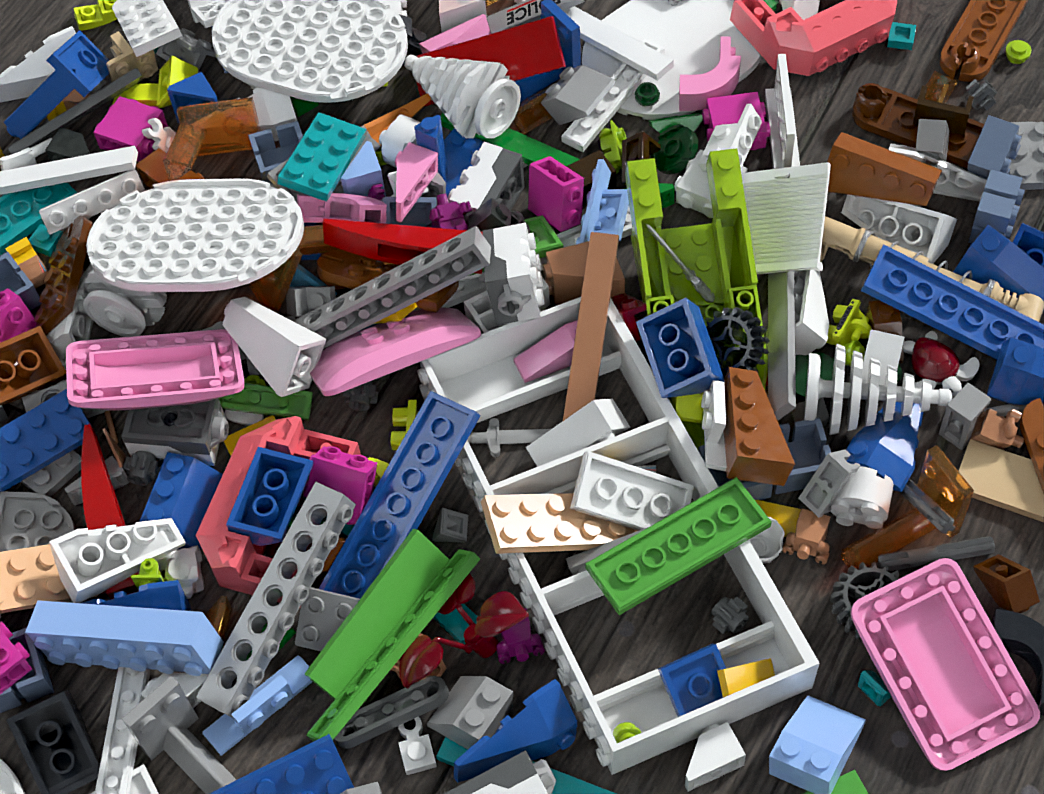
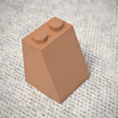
M589 241L546 252V263L543 264V271L546 278L545 281L549 286V295H552L555 305L581 297ZM617 257L611 297L625 293V278Z

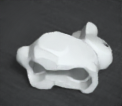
M198 545L177 549L157 560L159 564L158 570L160 572L165 570L166 581L178 580L187 599H190L194 593L204 590V579L200 565L202 554Z

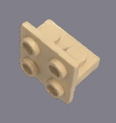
M119 31L110 36L113 45L110 49L115 58L108 61L106 65L111 82L134 68L139 70L142 79L149 78L158 71L154 50L136 57L133 49Z

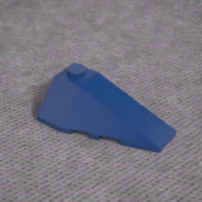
M989 224L972 243L953 271L961 276L971 271L972 280L978 283L985 284L992 279V281L998 282L1000 287L1004 288L1003 292L1009 290L1010 295L1014 292L1017 294V298L1019 295L1027 293L1036 295L1044 301V268Z
M1012 337L1003 342L987 396L1011 405H1025L1041 398L1043 404L1044 348Z
M896 402L893 420L885 422L883 421L882 408L876 415L875 425L864 426L853 437L846 449L851 456L846 461L850 464L859 463L861 467L877 470L876 476L882 479L887 475L893 481V490L902 492L915 469V448H918L919 440L917 435L923 417V412H919V404L913 403L911 415L901 416V402Z
M178 580L139 586V592L129 595L124 591L114 593V599L108 601L93 599L82 603L191 611V605Z
M556 679L525 699L523 704L526 707L513 719L507 715L501 720V725L491 738L483 736L454 762V779L457 783L475 778L525 750L531 760L552 755L559 749L564 750L575 741L577 720L560 683Z

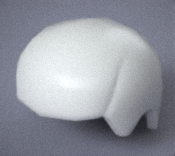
M768 517L772 521L771 527L749 539L763 564L772 562L783 549L784 530L777 520Z

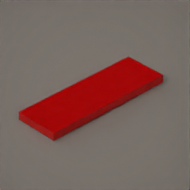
M553 16L416 56L418 58L432 56V58L445 57V59L456 58L459 60L498 62L507 68L508 71L505 76H510L509 79L512 81H518L566 67ZM417 82L420 97L427 94L423 90L422 85ZM430 100L424 107L434 105L435 103L433 100Z

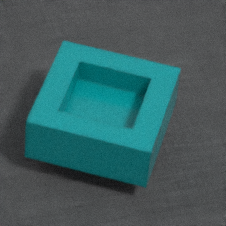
M892 22L887 47L912 50L916 25Z
M40 224L29 238V242L34 251L51 257L63 233L62 231H57L49 234L46 226Z

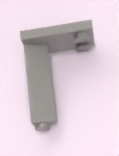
M172 676L167 678L122 718L143 752L151 761L164 750L205 794H209L236 781L232 774L188 730L199 718L180 684Z

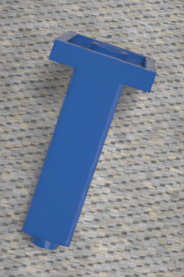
M552 0L541 2L542 14L540 17L541 19L550 16L554 17L566 67L514 81L520 88V102L560 79L559 75L570 66L574 68L581 65L580 26Z
M80 30L46 60L55 71L4 121L8 133L13 137L22 139L27 136L74 89L85 97L109 74L106 63L110 60Z
M436 115L424 118L421 123L414 126L418 146L438 152V173L446 182V195L448 198L450 191L461 185L460 176L463 170L473 166L471 165L472 156L476 150L479 151L484 141L475 137H462L455 128L444 140L441 117Z

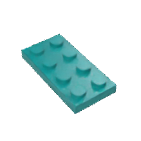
M318 112L278 175L277 184L327 202L364 141L367 129Z
M66 182L1 196L0 256L6 252L5 248L33 233L40 224L44 225L39 213L40 209L77 194V191Z

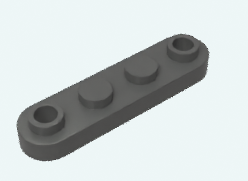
M430 676L412 684L409 689L403 688L357 710L334 740L341 748L349 749L441 706L448 699L449 689L444 680L438 676Z

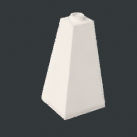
M246 297L230 300L224 311L225 318L222 325L275 393L284 397L308 389L312 382L310 372L319 362L327 339Z

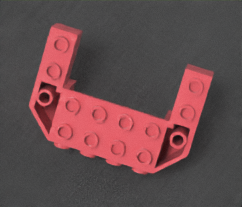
M734 0L730 21L774 70L777 67L778 54H786L789 73L810 76L816 72L826 70L837 62H843L849 56L861 53L876 43L884 42L890 34L897 0H845L805 20L792 7L775 14L764 0Z
M297 416L277 419L240 436L196 533L199 544L220 587L253 595L273 559L263 556L267 545H254L249 536L230 532L226 526L257 448L262 447L310 459L313 454L315 455L324 446L337 447L341 452L351 455H361L358 442L304 429L301 417ZM297 570L293 572L291 578L296 575ZM281 596L277 602L280 603L282 601L283 596Z

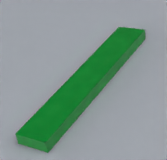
M442 113L440 116L441 125L452 131L455 127ZM507 128L501 135L495 138H485L477 133L474 136L481 141L522 154V160L527 165L549 156L565 166L580 160L510 128Z

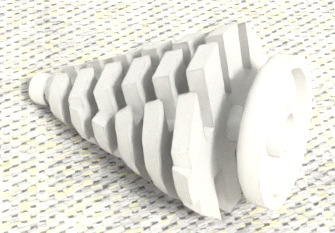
M414 55L407 56L404 61L405 68L412 71L414 79L422 85L423 90L429 94L433 102L437 104L462 137L474 138L477 133L485 138H495L501 135L514 120L520 106L521 93L519 86L509 79L510 76H505L508 70L503 64L466 59L459 60L456 58L445 59V57L432 58V56L418 58Z
M94 269L88 274L84 282L90 283L86 288L89 294L83 301L84 310L94 322L109 332L124 337L140 336L145 326L154 325L155 322H159L164 314L165 307L163 305L167 299L166 292H139L119 288L103 280Z
M836 344L832 381L823 380L820 378V356L815 353H809L804 420H815L818 400L822 397L831 398L829 435L839 433L843 398H848L847 431L857 428L860 399L866 400L865 427L875 425L878 401H884L883 421L885 422L893 420L896 402H901V416L912 414L913 403L919 404V412L929 411L930 404L947 406L952 400V392L949 389L939 388V390L932 389L931 382L922 379L920 388L914 387V376L904 373L903 385L897 386V369L887 365L885 385H879L880 362L874 358H870L867 384H862L863 356L862 353L853 351L850 381L849 383L844 382L845 346Z

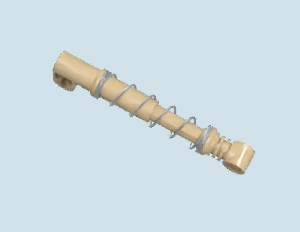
M825 216L820 262H822L830 247L848 254L849 259L858 262L860 259L870 263L872 268L884 244L1038 322L1040 321L1044 310V301L1036 295L1025 293L1017 298V294L1014 292L1012 295H1010L1009 290L1003 292L1004 288L1000 287L999 283L994 280L992 281V279L985 284L978 283L972 280L971 271L961 276L947 270V261H943L939 266L928 262L929 258L924 256L923 251L915 253L900 247L898 241L890 243L876 237L874 231L871 232L865 228L856 229Z

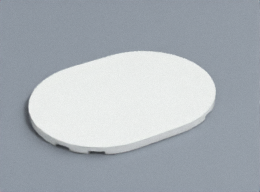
M229 0L217 14L212 27L214 52L219 63L227 72L245 83L312 102L330 103L347 101L377 90L391 80L399 71L408 49L407 33L402 18L383 0Z
M630 0L601 20L640 42L643 38H646L665 47L664 55L674 60V67L658 81L647 75L640 83L650 82L656 85L660 92V99L656 104L652 106L638 104L635 101L634 90L617 112L626 116L628 114L640 116L643 120L681 116L696 112L679 111L680 75H699L713 70L719 63L720 37H731V47L736 48L735 56H741L738 83L746 78L760 63L762 56L730 21L734 0H682L672 5L668 0ZM585 41L582 51V65L611 77L623 62Z
M253 179L174 180L154 184L153 189L141 193L136 190L119 199L120 203L111 210L106 209L95 221L89 232L86 247L94 271L103 280L119 288L139 292L218 291L248 284L268 275L291 257L300 244L304 232V221L301 208L295 202L294 197L282 188L271 187L268 182Z

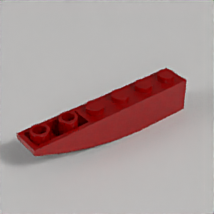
M323 219L325 244L353 254L401 265L467 231ZM483 268L474 273L482 274Z

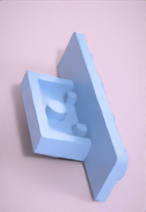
M598 159L596 169L592 172L593 183L591 191L587 194V209L581 219L582 230L576 244L590 241L591 232L619 235V241H621L629 205L627 189H608L611 171L604 159Z
M296 656L257 687L250 699L232 713L233 718L224 714L203 731L204 737L220 756L251 731L258 728L267 718L284 707L288 701L313 682L305 675L309 668L307 663L300 656Z

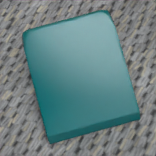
M864 670L861 673L858 687L877 706H882L892 697L882 678L874 671Z

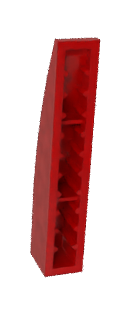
M91 424L84 425L81 455V486L88 530L105 528L108 525H116V527L126 526L96 432ZM130 576L105 590L102 594L106 593L112 600L114 599V593L124 591L129 595L139 590Z

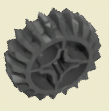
M862 561L859 564L858 570L851 565L848 568L847 574L842 572L839 575V582L836 581L833 585L834 592L830 598L831 603H833L832 614H838L837 624L846 623L844 628L846 633L851 630L856 631V639L860 638V635L851 618L852 606L849 601L855 603L858 599L898 580V570L889 573L887 564L882 569H879L874 561L871 567L867 568Z

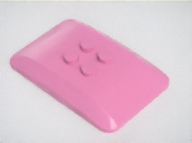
M441 307L437 313L423 309L415 310L399 322L379 323L330 345L322 351L319 362L310 372V375L324 396L336 395L471 342L481 336V331L476 324L458 309Z
M226 329L73 342L66 348L68 403L74 407L100 410H133L188 405L238 393L244 389L245 385L238 344Z
M939 559L853 603L851 607L852 621L906 724L929 763L935 769L940 771L951 770L1023 733L1038 723L1040 711L1037 703L960 566L952 559Z

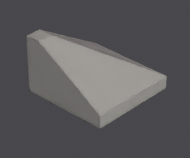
M442 508L438 516L432 541L466 542L468 515Z

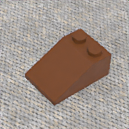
M41 326L0 343V405L22 399V397L30 395L36 390H43L54 386L67 374Z

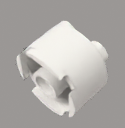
M401 114L397 116L396 120L391 123L387 130L382 131L379 143L382 145L381 151L385 163L397 168L395 166V159L399 151H403L409 142L417 145L414 126L421 122Z
M860 466L857 472L849 476L830 504L832 508L830 510L831 513L837 516L836 522L844 526H851L855 522L873 529L882 528L883 522L888 518L894 486L892 479L887 475L882 479L876 476L877 470Z

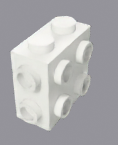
M700 149L696 157L688 162L683 177L679 176L675 182L676 203L681 204L685 208L701 212L709 218H713L707 171H702L698 165L704 152ZM742 166L741 173H746L748 168Z

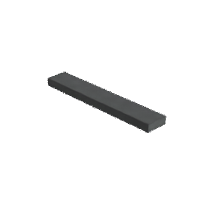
M134 68L9 146L8 150L11 154H14L53 137L60 127L64 129L141 82L143 80L141 73L137 68Z

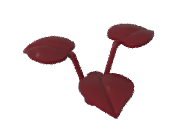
M468 574L438 611V613L446 615L455 608L469 624V627L464 632L466 644L441 637H435L433 640L427 635L417 637L400 659L399 674L403 686L409 689L412 684L425 678L438 667L443 657V647L440 644L462 649L468 654L473 650L481 658L490 657L497 650L498 640L494 636L529 616L528 612L513 594L501 591L492 595L484 602L481 607V616L476 618L477 624H475L461 605L472 599L475 594V580Z

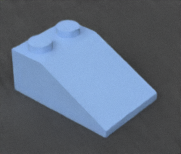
M807 696L782 730L769 755V774L814 794H831L866 723V719Z

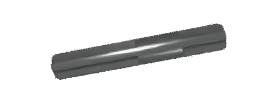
M909 478L903 491L898 492L941 533L946 534L949 530L953 531L955 529L953 525L954 519Z
M991 536L882 554L878 556L879 569H882L887 564L889 567L888 571L928 565L943 558L957 560L992 554L995 551V543Z

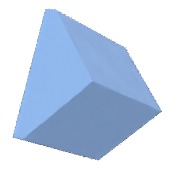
M369 141L365 142L341 177L344 194L368 196L371 186L380 183L383 185L381 189L385 190L381 168L372 143Z

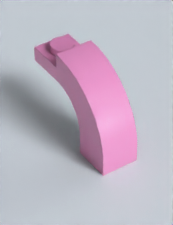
M720 37L719 63L713 70L699 75H680L679 111L706 109L707 98L728 96L733 93L739 81L741 56H735L736 48L731 47V37Z
M332 193L326 202L306 194H297V204L301 208L304 223H323L325 218L386 224L387 205L380 200L360 195Z

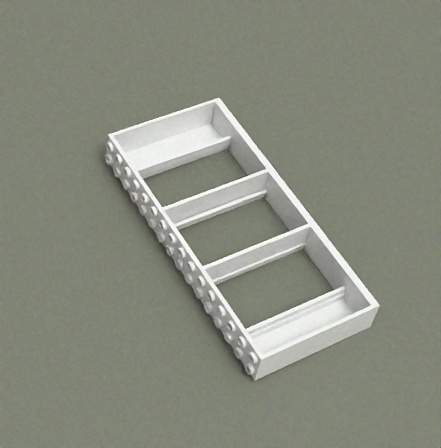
M581 297L541 311L540 318L509 323L485 332L471 342L420 361L421 369H418L417 372L422 383L419 387L424 400H426L429 392L433 391L476 411L481 415L477 421L478 423L567 389L571 366L525 383L514 364V358L563 325L578 320ZM611 298L599 376L620 368L650 423L493 485H489L467 440L455 464L457 467L462 466L465 472L462 476L467 489L473 488L476 495L473 498L479 513L483 512L481 500L485 495L574 493L583 455L586 451L629 465H644L668 455L682 481L694 485L692 495L694 501L718 488L709 469L705 468L704 460L669 399L661 397L652 369ZM749 540L725 553L724 556L763 624L716 645L726 668L771 658L775 676L680 717H677L658 669L593 696L554 615L604 595L587 570L541 589L523 553L499 554L502 560H508L510 565L508 572L514 585L519 583L523 591L520 592L521 600L526 609L531 608L535 616L532 618L538 634L543 633L547 641L544 643L546 652L551 660L556 659L560 667L557 669L559 679L562 685H568L572 692L570 700L573 708H575L576 712L581 711L585 719L583 722L584 730L588 738H594L598 745V749H596L597 757L603 767L608 766L612 775L698 738L702 731L710 725L718 724L720 726L727 722L731 724L813 688L820 663ZM624 722L633 723L640 729V734L616 743L613 737L614 728Z

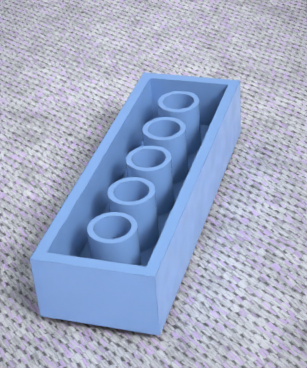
M39 600L36 603L25 632L34 642V645L46 655L47 660L53 664L76 663L83 667L102 665L109 669L127 667L140 672L151 669L166 674H172L176 671L185 672L192 676L210 673L221 653L224 643L203 612Z

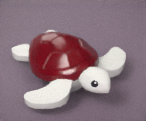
M934 331L928 332L925 337H920L916 343L904 341L903 351L912 355L911 363L913 370L923 380L931 382L932 389L937 384L942 385L943 389H949L952 392V396L955 397L962 389L960 381L971 380L979 369L980 364L976 357H972L965 364L960 365L956 354L948 346L937 341L938 337ZM921 381L915 382L914 387L920 388Z

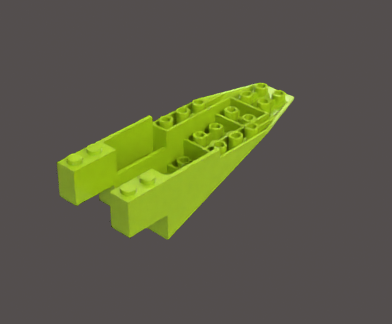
M738 149L710 151L706 171L713 211L712 223L662 230L663 212L655 158L627 161L625 179L632 221L631 241L642 302L646 303L647 310L644 311L645 317L687 298L700 308L706 326L705 318L714 319L713 312H723V308L727 307L731 309L738 307L743 309V311H750L754 314L753 317H757L762 321L757 291L758 280ZM646 224H649L684 265L690 270L695 271L696 276L701 278L715 295L713 302H706L692 286L691 281L685 278L684 271L649 232ZM745 332V334H744V339H745V342L747 343V335H746V332ZM725 344V345H724V346H726V347H731V348H732V346H733V347H739V345H736V344H731V345ZM716 348L717 357L719 358V351ZM762 354L761 359L766 364H757L756 367L765 390L768 375L767 354ZM681 421L697 450L699 446L705 445L702 421L700 423Z

